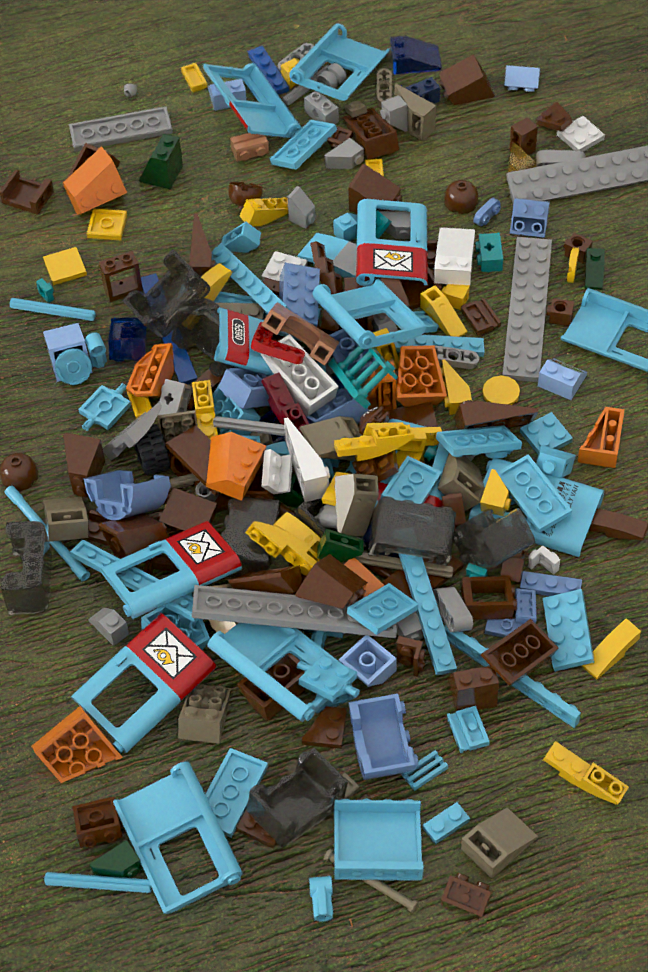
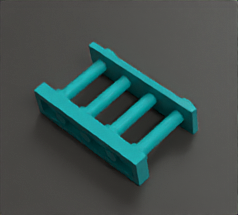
M358 346L343 362L340 361L338 363L332 359L328 365L353 399L366 409L371 405L367 399L368 393L388 373L395 380L398 376L394 372L396 368L389 361L386 362L375 347L369 348V351L348 371V366L365 350ZM375 357L376 360L355 380L354 376ZM381 365L382 369L361 388V384Z

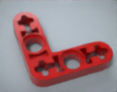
M263 322L259 323L252 339V350L294 364L303 363L305 357L303 350L272 340L274 333L261 325Z

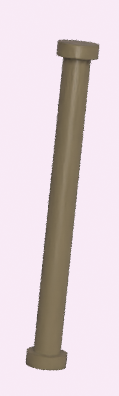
M331 848L324 856L325 861L334 863V850ZM362 880L407 907L411 913L416 910L419 904L417 900L414 899L412 901L379 880Z

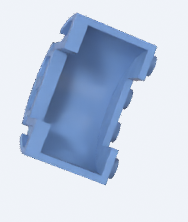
M117 470L84 478L90 501L95 502L98 507L97 511L109 520H120L160 508L164 504L171 487L169 476L154 475L153 480L134 484L132 471Z
M398 694L349 702L355 748L364 780L415 771V767H419L417 754H414L413 748L408 746L410 735L408 730H404L402 714L406 713L404 701H400Z

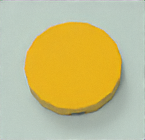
M576 247L572 248L570 254L569 273L567 274V281L569 283H574L579 256V248Z
M494 376L486 381L482 394L486 402L512 405L518 401L520 389L519 385L512 378Z

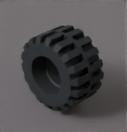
M152 424L146 434L134 445L141 467L147 476L170 468V458L160 428L156 424Z

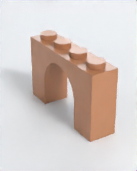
M278 302L272 307L261 324L276 335L283 331L298 338L311 349L309 356L324 366L339 344V341Z

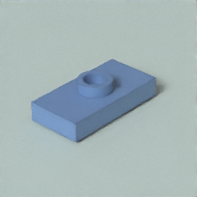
M516 588L517 610L515 611V622L525 623L532 619L536 624V590Z
M513 618L487 619L484 634L504 638L524 623H516Z

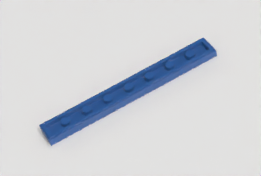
M157 274L141 277L143 292L164 344L172 343L174 372L178 382L187 385L192 384V382L197 380V376Z

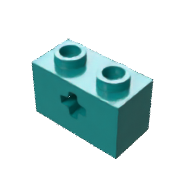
M500 233L479 234L478 241H475V250L479 252V255H477V265H481V272L503 271Z

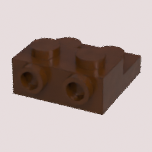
M396 450L367 460L357 461L355 457V461L352 462L357 472L355 474L378 476V483L399 472Z
M114 796L72 806L80 847L92 848L96 843L104 841L113 843L117 838L122 837L118 813L113 803L115 800Z

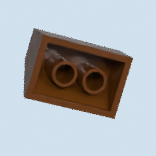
M300 565L248 572L229 580V584L233 589L295 595L303 583Z
M288 653L269 668L266 673L298 697L307 689L299 685V678L305 672L297 668V664L300 661L291 653ZM246 677L237 683V686L252 708L266 721H269L284 708Z

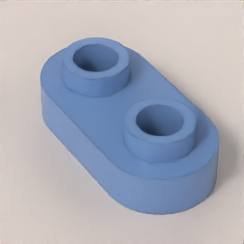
M493 197L485 203L475 214L474 223L479 226L486 225L491 217L499 213L501 209L500 201Z

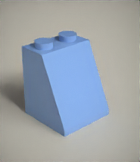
M79 323L43 332L57 382L61 381L55 370V362L59 354L74 348L80 349L88 355Z

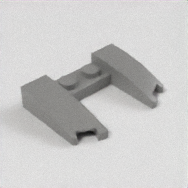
M160 402L147 413L144 412L103 447V452L110 460L116 458L127 446L130 448L146 434L161 410L162 405Z

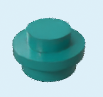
M438 445L428 447L424 455L428 462L431 459L435 460Z

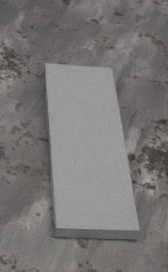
M167 106L69 124L74 152L82 150L85 143L97 148L162 136L163 134H173Z

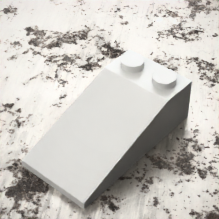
M440 228L435 259L434 283L470 285L475 229Z
M289 334L278 342L303 350L305 357L302 364H294L262 353L261 356L274 374L280 372L295 404L299 403L303 413L308 417L336 397L339 386Z
M284 418L285 441L289 454L293 457L292 463L304 501L321 499L330 484L328 480L330 478L328 467H324L322 459L289 418Z

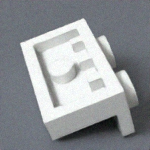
M271 449L264 450L261 486L272 494L290 492L293 457L291 455L280 456Z

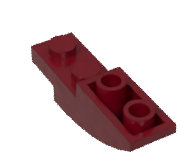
M280 372L263 378L261 382L269 396L267 401L279 422L284 425V418H289L304 437L300 427L309 423L299 403L295 404Z

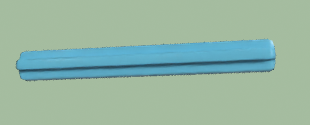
M11 298L10 307L14 309L94 321L96 316L94 310Z
M47 872L44 878L45 884L52 886L149 893L152 887L148 879Z

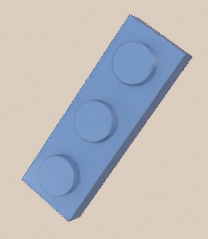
M523 571L520 589L536 590V594L553 596L581 589L582 579Z

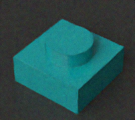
M42 278L36 281L39 294L48 303L54 300L52 285L46 283Z
M469 563L466 568V577H487V569Z

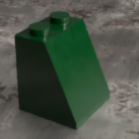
M163 134L142 172L139 182L171 190L183 167L179 137Z

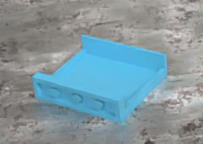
M391 799L335 800L334 879L422 880L421 801L411 799L405 801H393Z

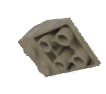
M395 84V96L399 95L407 104L409 134L424 141L435 131L436 105Z
M195 410L157 415L159 428L165 444L193 426H197Z
M338 416L300 427L305 440L320 458L355 461V455L338 457L334 448V440L362 436L353 418Z
M450 453L448 454L437 489L445 495L461 493L464 511L480 503L485 490L480 468L464 455L462 457H454Z
M362 474L335 476L337 530L339 533L349 536L364 537L379 496L378 476Z
M82 497L43 500L49 542L88 538V519Z
M199 684L189 693L179 715L178 739L220 743L232 688Z
M505 808L481 822L462 838L461 850L492 879L534 842L538 836L510 809Z

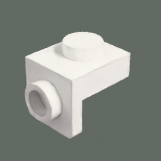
M541 546L538 550L535 549L530 553L528 557V567L530 569H533L540 563L553 575L559 571V557L554 552H550L546 547Z

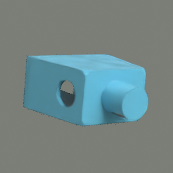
M541 445L536 465L543 473L562 478L571 474L576 455Z

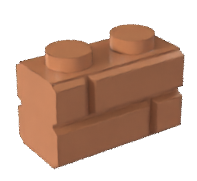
M247 133L230 138L231 150L237 162L269 153L268 140L265 135Z

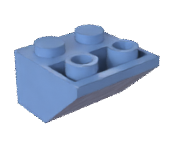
M514 198L510 233L545 238L550 202Z

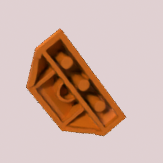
M172 343L155 344L151 348L152 350L136 363L126 387L128 392L136 397H161V388L165 383V379L171 380L174 373Z

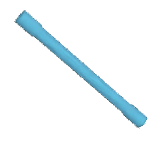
M9 486L5 490V494L49 542L47 525L24 500L19 491L14 486ZM61 541L49 542L81 581H85L90 577L89 571L81 562L71 557L70 551Z

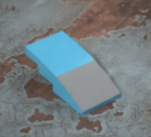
M316 233L298 254L299 258L314 263L310 243L317 241L325 245L326 257L333 260L335 273L344 278L356 277L357 244L347 240Z

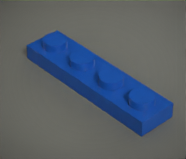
M260 46L248 50L249 58L256 64L276 93L280 95L289 92L288 84L264 47Z

